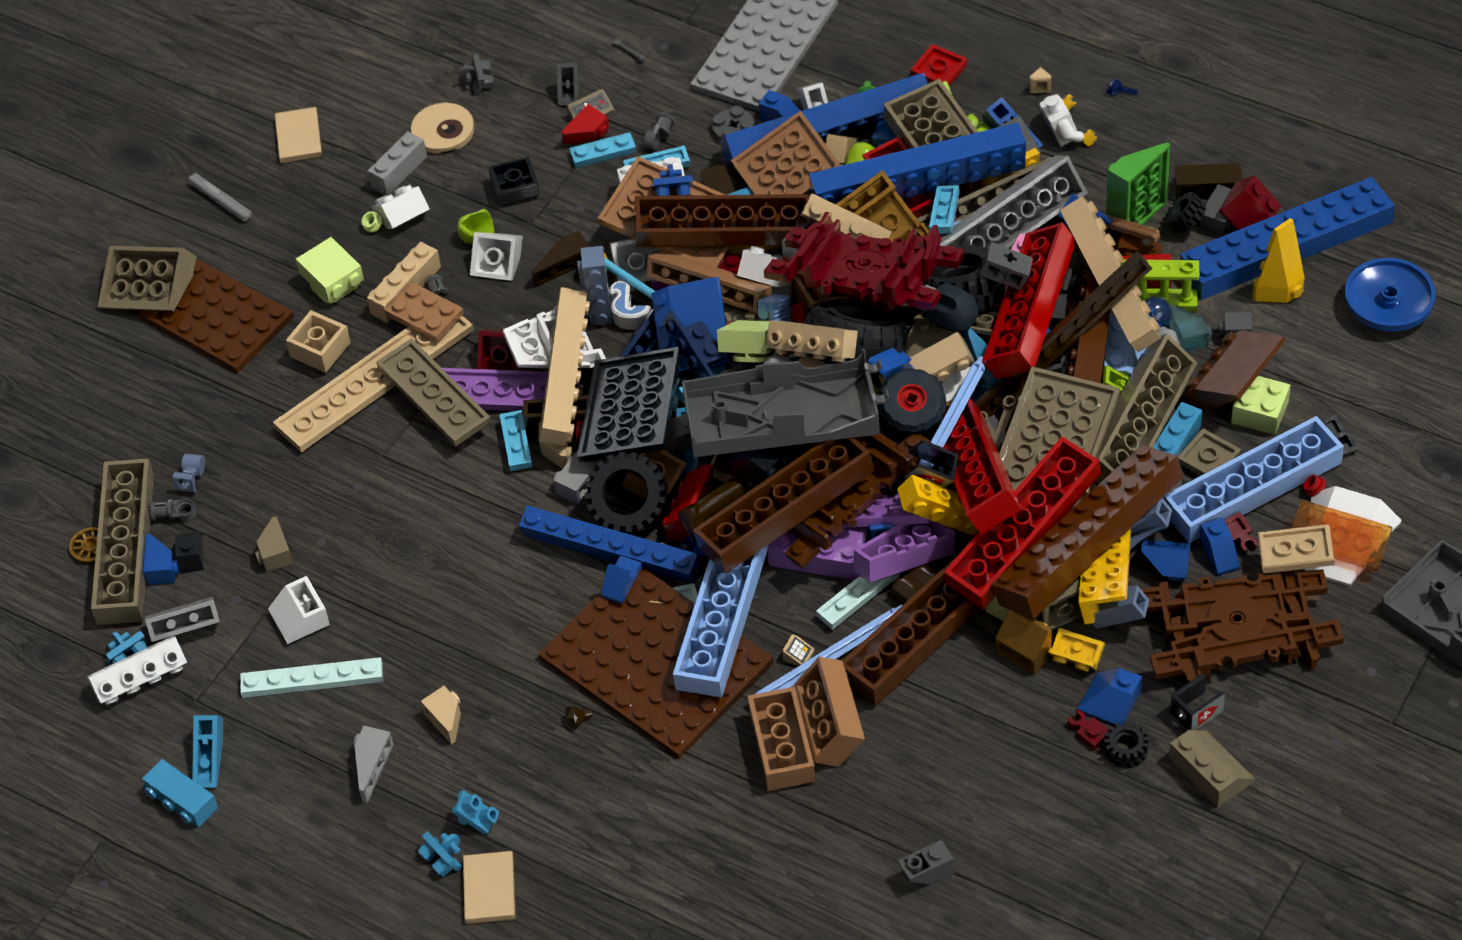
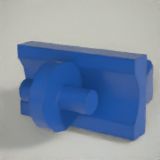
M668 164L667 171H660V178L653 179L651 187L652 191H655L656 196H670L669 189L676 188L677 196L690 195L693 179L692 175L682 176L681 169L674 170L673 165Z

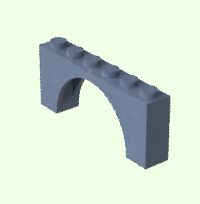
M1163 498L1131 527L1130 550L1152 533L1168 528L1172 509ZM1138 585L1128 586L1126 600L1098 604L1099 612L1095 613V623L1092 624L1097 629L1143 619L1146 616L1149 599Z

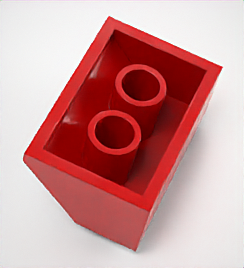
M706 464L688 472L685 480L680 482L678 496L673 498L671 502L670 514L665 516L662 528L665 529L667 540L688 545L693 544L695 540L694 533L688 534L677 513L715 490L711 464Z

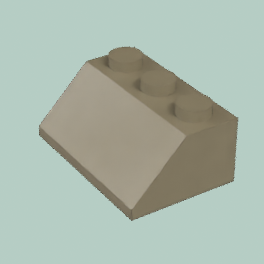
M1188 730L1170 743L1169 759L1217 807L1255 782V778L1207 731Z

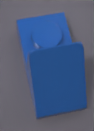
M620 556L615 565L608 564L601 597L623 604L642 569L641 562Z

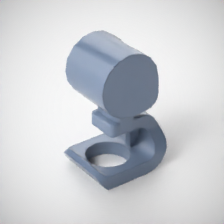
M185 453L181 464L182 473L175 472L173 474L174 488L176 491L196 493L195 476L202 477L205 469V457L203 455ZM178 479H183V483L180 484Z

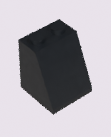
M789 445L717 454L713 468L759 485L777 473L778 470L790 464L793 447Z

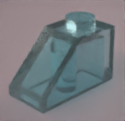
M1172 305L1170 326L1177 333L1180 346L1186 352L1207 348L1212 334L1210 326L1208 324L1205 325L1202 316Z

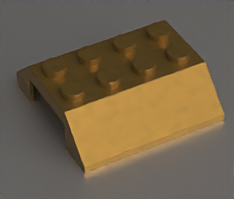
M883 170L835 204L892 231L889 237L891 242L895 238L906 236L912 229H916L917 236H928L929 230L923 222L920 223L895 191V185Z

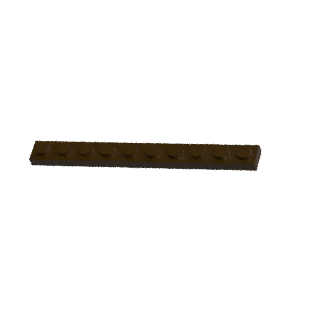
M1136 251L1045 336L1035 367L1046 369L1152 270V267L1141 253ZM1029 372L999 379L974 402L980 411L986 412L989 417L996 416L1003 409L1002 401L1006 396L1012 395L1016 397L1023 390Z

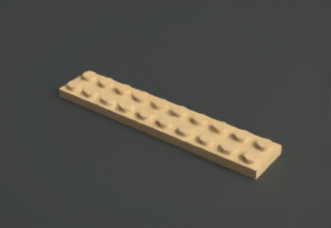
M462 316L438 342L407 327L273 421L274 428L300 452H303L395 387L377 367L376 361L411 338L434 359L474 331L473 324Z

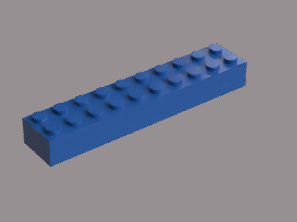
M921 73L801 112L823 140L825 136L831 133L840 135L850 127H852V130L864 127V124L869 121L875 124L879 122V119L884 120V103L928 83L925 74ZM796 113L724 135L719 144L726 165H732V159Z
M1018 122L810 173V195L814 194L833 204H837L882 170L895 185V191L902 199L912 198L927 192H935L937 186H955L976 182L988 177H997L1000 174L1017 172L1025 169L1026 140Z
M1369 177L1180 253V260H1199V280H1192L1191 288L1197 289V296L1200 300H1203L1260 277L1262 270L1259 267L1261 262L1265 261L1268 257L1269 252L1266 249L1274 228L1290 218L1294 220L1302 260L1393 223L1395 205L1373 177Z

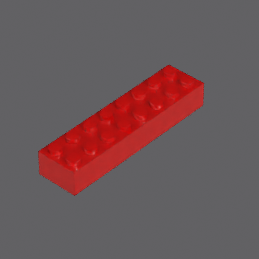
M1063 222L1028 232L1025 235L1019 253L1033 258L1029 277L1021 291L1010 286L1007 287L982 360L996 379L1029 372L1031 367L1036 365L1076 244L1074 236Z
M969 398L943 448L958 454L954 483L966 515L978 531L983 534L994 529L997 524L1005 519L1013 517L1021 510V506L985 418L972 399Z
M1062 436L1014 491L1021 510L1013 517L997 524L994 529L983 534L978 532L944 571L946 584L984 610L995 597L992 583L1068 513L1100 476V461Z

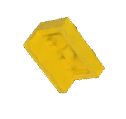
M1059 628L1053 647L1049 648L1048 653L1053 657L1052 660L1057 663L1066 665L1067 662L1076 664L1075 668L1081 671L1088 672L1089 669L1096 671L1105 643Z

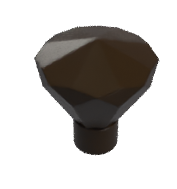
M567 706L565 717L569 727L574 729L584 719L591 718L592 712L590 708L582 710L573 706Z

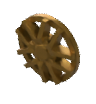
M90 527L83 529L71 538L69 551L76 562L85 563V565L95 562L97 536L95 537L94 532L98 533V528ZM90 532H91V536H89V537H86V536H85L86 533H90ZM80 536H83V540H77V539H78Z

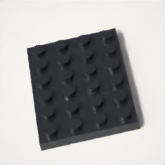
M679 347L595 361L577 453L580 463L607 459V456L611 454L618 456V452L641 454L666 450L682 355Z

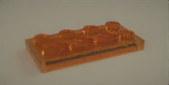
M1303 499L1301 500L1291 529L1329 524L1334 559L1378 572L1392 533V526Z

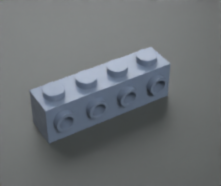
M603 246L581 248L582 260L577 261L578 272L583 274L580 275L581 289L585 288L582 291L587 292L586 301L590 302L588 315H585V317H590L591 325L612 323L611 300Z

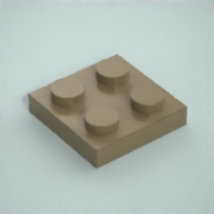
M1203 428L1180 453L1178 460L1181 466L1202 476L1240 456L1241 449Z

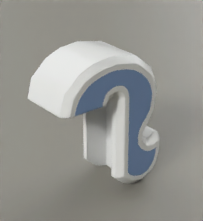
M617 281L611 285L609 291L612 319L615 325L622 329L636 330L640 322L651 311V307L648 305L631 307L632 295L630 294V284L625 281Z

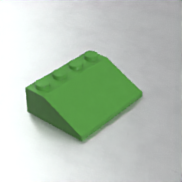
M1166 142L1123 156L1116 163H1112L1108 167L1106 186L1107 215L1144 225L1167 204L1170 161L1169 143ZM1108 229L1112 233L1121 237L1122 232Z

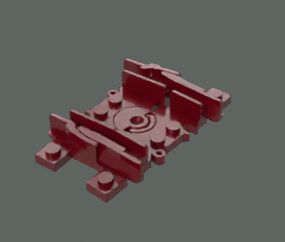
M825 212L820 222L813 223L807 229L801 227L791 228L785 239L786 247L797 248V252L789 262L781 259H772L764 270V278L790 283L796 274H801L804 276L806 287H821L822 293L827 294L832 289H835L838 293L858 296L860 299H863L866 295H871L872 302L880 300L889 302L893 306H902L905 301H908V306L933 310L941 299L940 290L923 287V281H929L936 266L958 269L964 257V249L953 246H940L941 236L937 225L932 226L928 236H917L916 229H912L905 244L903 238H895L893 242L888 238H873L864 234L857 238H852V233L841 234L840 219H836L833 224L830 212Z

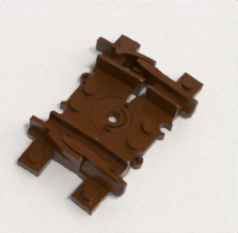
M880 428V434L854 437L870 452L875 471L788 530L787 532L796 536L798 540L784 552L786 558L803 569L821 552L820 548L823 550L830 549L832 547L831 541L823 530L836 538L844 530L845 524L848 527H854L857 524L855 516L860 515L876 499L883 498L879 491L881 488L886 487L891 490L892 484L903 473L905 474L917 466L915 462L920 458L908 454L909 449L922 440L928 442L930 440L918 433L916 435H909L897 445L881 434ZM819 442L810 443L809 449L815 447ZM753 484V485L750 487L751 490H752L753 488H755L756 485Z
M1324 569L1296 572V576H1294L1293 570L1281 571L1273 575L1258 573L1256 581H1249L1247 575L1244 574L1242 578L1217 580L1212 585L1210 578L1202 577L1199 581V586L1195 583L1182 584L1180 592L1175 596L1176 599H1171L1168 582H1161L1159 587L1141 589L1149 599L1146 613L1162 612L1165 645H1170L1171 651L1150 655V663L1156 680L1185 675L1187 681L1191 682L1201 674H1204L1206 680L1210 679L1211 669L1222 671V662H1230L1232 668H1235L1237 664L1262 660L1265 655H1267V659L1270 662H1277L1280 653L1285 656L1287 664H1291L1292 659L1301 658V652H1304L1309 668L1313 670L1320 658L1318 649L1344 643V637L1337 619L1314 624L1309 613L1306 596L1328 593ZM1175 615H1183L1182 625H1181V616L1174 617ZM1233 618H1241L1242 620L1236 622ZM1198 627H1203L1202 632L1197 634Z

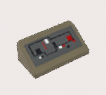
M603 89L567 105L568 116L571 120L588 104L595 107L605 116L614 112V108Z

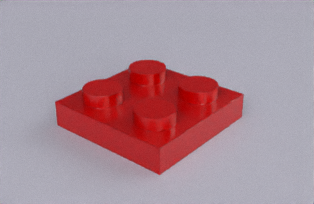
M931 44L911 68L910 76L924 73L927 83L940 79L942 82L947 81L950 87L968 65V59Z

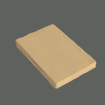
M316 107L275 113L281 163L322 157Z
M1329 524L1258 532L1263 573L1335 565Z
M513 852L463 855L466 924L515 919Z

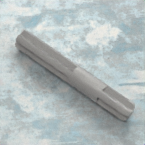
M197 173L189 176V183L236 217L245 222L251 218L250 210Z

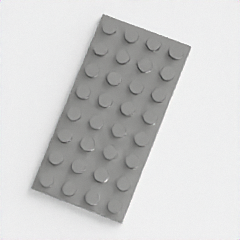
M747 0L691 82V90L759 112V102L768 90L777 93L781 91L838 5V0Z

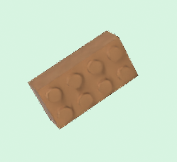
M819 656L794 683L815 763L839 767L865 738L843 661Z
M795 686L748 695L749 713L768 791L816 782L814 762Z

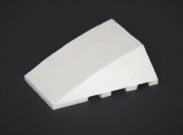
M556 306L554 310L547 313L537 314L536 318L526 319L503 329L502 333L517 367L548 368ZM582 332V336H585L584 348L580 349V353H583L581 367L578 366V368H594L596 360L606 358L601 348L593 350L586 332Z
M1337 486L1321 490L1316 496L1311 497L1309 527L1329 524L1335 565L1307 568L1305 571L1324 569L1326 580L1350 587L1365 569L1368 561L1377 554L1380 546L1389 539L1392 531L1401 524V519L1381 499Z

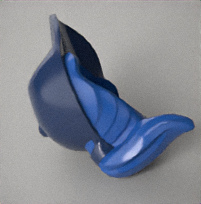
M1150 297L1145 301L1151 309V312L1148 313L1150 318L1154 317L1160 327H1165L1166 325L1169 327L1172 317L1170 304L1163 297Z

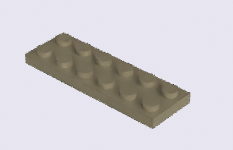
M412 338L376 361L377 367L455 447L491 423V417Z

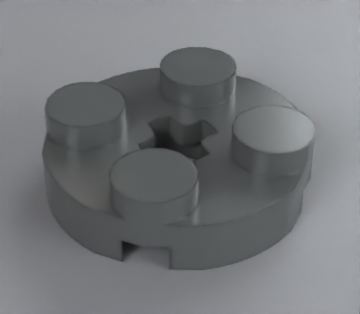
M740 106L724 110L713 117V134L718 141L726 134L755 126L752 115L744 111Z

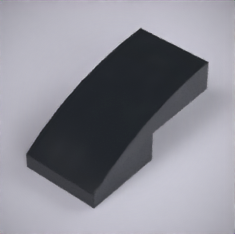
M1337 414L1321 420L1344 446L1343 456L1359 450L1349 429H1344Z

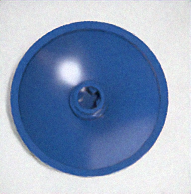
M1378 258L1359 265L1349 275L1344 293L1348 310L1359 322L1373 329L1389 332L1408 330L1425 321L1433 310L1436 296L1434 283L1423 269L1409 261L1397 258Z

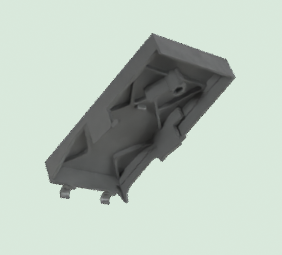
M862 349L860 356L854 360L814 368L804 367L800 361L764 363V365H756L755 369L682 381L693 457L880 434L879 413L876 404L886 403L889 399V393L886 390L885 394L876 395L870 373L880 371L882 367L880 359L874 365L866 363L865 349Z
M1441 540L1382 596L1380 611L1461 668L1462 552Z

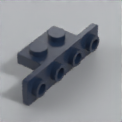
M674 311L668 312L663 321L664 328L675 341L676 347L680 348L689 368L694 371L698 379L714 376L709 366L723 361L725 355L723 352H718V344L704 322L699 321L683 327Z

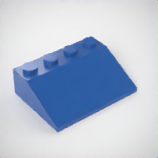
M719 277L672 285L651 293L659 350L676 347L675 341L666 332L663 324L666 315L672 310L683 327L703 321L718 344L717 330L726 326ZM723 352L725 355L723 361L713 364L709 368L714 369L730 363V352ZM683 354L681 355L677 381H682L696 375L689 368Z

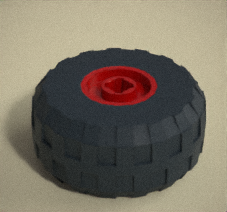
M909 368L893 373L880 387L878 395H883L888 390L889 399L886 403L877 404L879 418L885 428L892 432V434L904 439L909 435H916L918 433L926 436L934 432L942 422L946 412V394L941 383L932 374L921 369Z

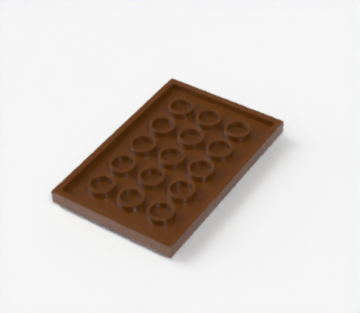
M196 258L193 277L175 310H141L139 317L238 373L294 318V314L288 308Z

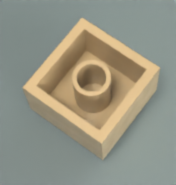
M310 311L286 339L291 358L325 373L351 343L346 325L314 311Z

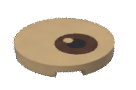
M438 103L424 108L415 116L412 121L411 132L424 139L427 152L441 154L442 151L458 150L465 146L473 136L474 122L471 114L464 107L453 103Z

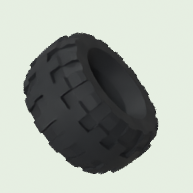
M823 300L815 303L811 311L806 315L804 324L858 331L855 358H846L845 361L858 358L862 349H865L866 363L868 364L870 363L867 360L870 357L894 348L898 353L901 351L905 352L908 336L905 329L906 325L903 319L893 312H887L866 303L848 300ZM826 356V360L818 359L827 365L840 363L831 361V356ZM870 373V376L879 375V373Z

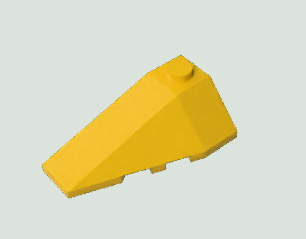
M1290 218L1274 228L1266 249L1269 252L1268 257L1265 261L1261 262L1259 267L1262 270L1260 278H1255L1253 284L1252 299L1254 301L1288 303L1303 293L1305 277L1294 220Z

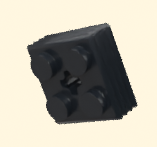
M529 157L488 167L490 179L500 205L540 195L539 184Z

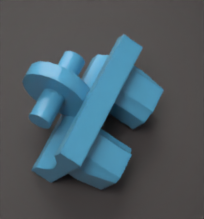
M116 631L111 634L113 641L107 645L111 651L106 654V663L110 666L127 658L126 656L132 652L135 654L146 649L147 646L144 642L145 636L139 631L130 637L128 632L121 636Z
M462 790L458 793V801L452 813L458 816V822L462 825L470 824L482 834H487L491 824L496 822L499 811L494 807L488 808L485 806L481 798L476 794L470 795Z
M428 831L422 836L426 841L419 848L418 852L428 862L437 853L441 856L432 865L438 874L444 877L452 869L458 872L463 867L450 853L453 851L454 854H458L461 850L458 847L460 838L457 834L448 836L446 833H443L440 836L442 843Z

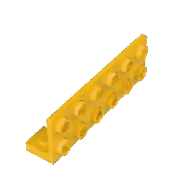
M1131 528L1081 574L1079 605L1085 624L1095 623V613L1099 612V603L1127 599Z

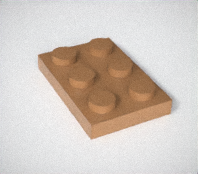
M411 282L385 309V314L387 317L438 342L464 315V310L462 307Z

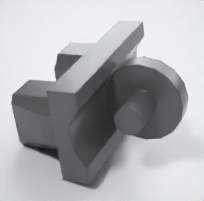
M472 53L473 62L469 66L464 64L459 69L458 76L462 81L471 82L474 94L480 95L482 89H492L494 78L493 75H488L490 72V62L480 60L479 54Z

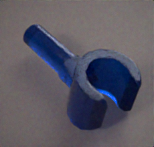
M1113 79L1107 89V93L1110 95H1116L1118 91L1136 95L1138 89L1122 85L1118 79Z

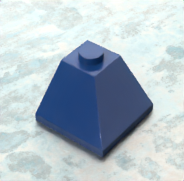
M1143 540L1141 551L1162 576H1168L1170 581H1182V578H1187L1191 543Z
M1122 668L1098 672L1077 710H1081L1085 715L1094 717L1112 726L1115 723H1119L1122 726V721H1126L1141 694L1142 676Z

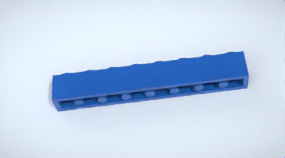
M528 505L518 525L525 537L612 562H617L619 557L623 556L641 562L642 567L650 573L688 584L695 583L702 565L696 553Z

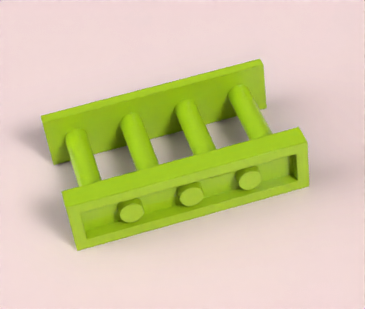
M1146 260L1152 267V270L1138 282V287L1142 293L1139 296L1141 301L1150 297H1163L1170 304L1172 312H1197V289H1191L1192 280H1199V260ZM1147 280H1160V289H1146ZM1169 280H1183L1182 289H1169Z

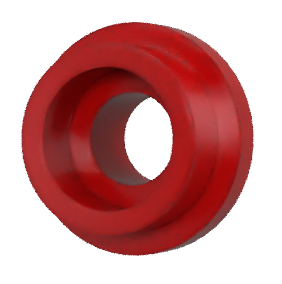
M1315 474L1309 476L1303 484L1305 493L1309 497L1316 496L1321 490H1324L1325 479Z

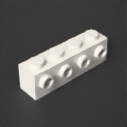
M171 636L86 677L98 702H105L108 705L119 699L117 695L127 692V695L141 689L139 685L147 681L149 684L161 680V675L168 671L170 674L182 670V665L187 663L176 637Z

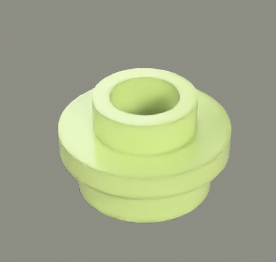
M375 211L365 213L362 218L364 229L368 232L377 231L382 225V216Z

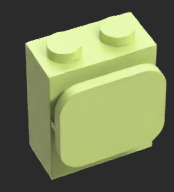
M332 237L296 258L299 273L310 283L311 289L326 303H334L357 289L360 282L364 280L361 265Z
M737 320L717 330L718 352L736 353L733 355V361L765 362L767 357L778 354L775 353V349L766 348L769 321Z

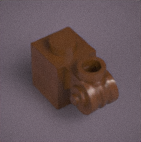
M1121 233L1118 251L1122 256H1132L1136 251L1142 255L1163 254V246L1159 242H1150L1147 246L1144 244V239Z

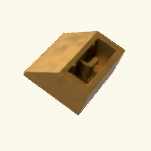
M1009 610L996 636V652L1035 675L1051 657L1048 651L1051 648L1052 629L1043 621H1038Z

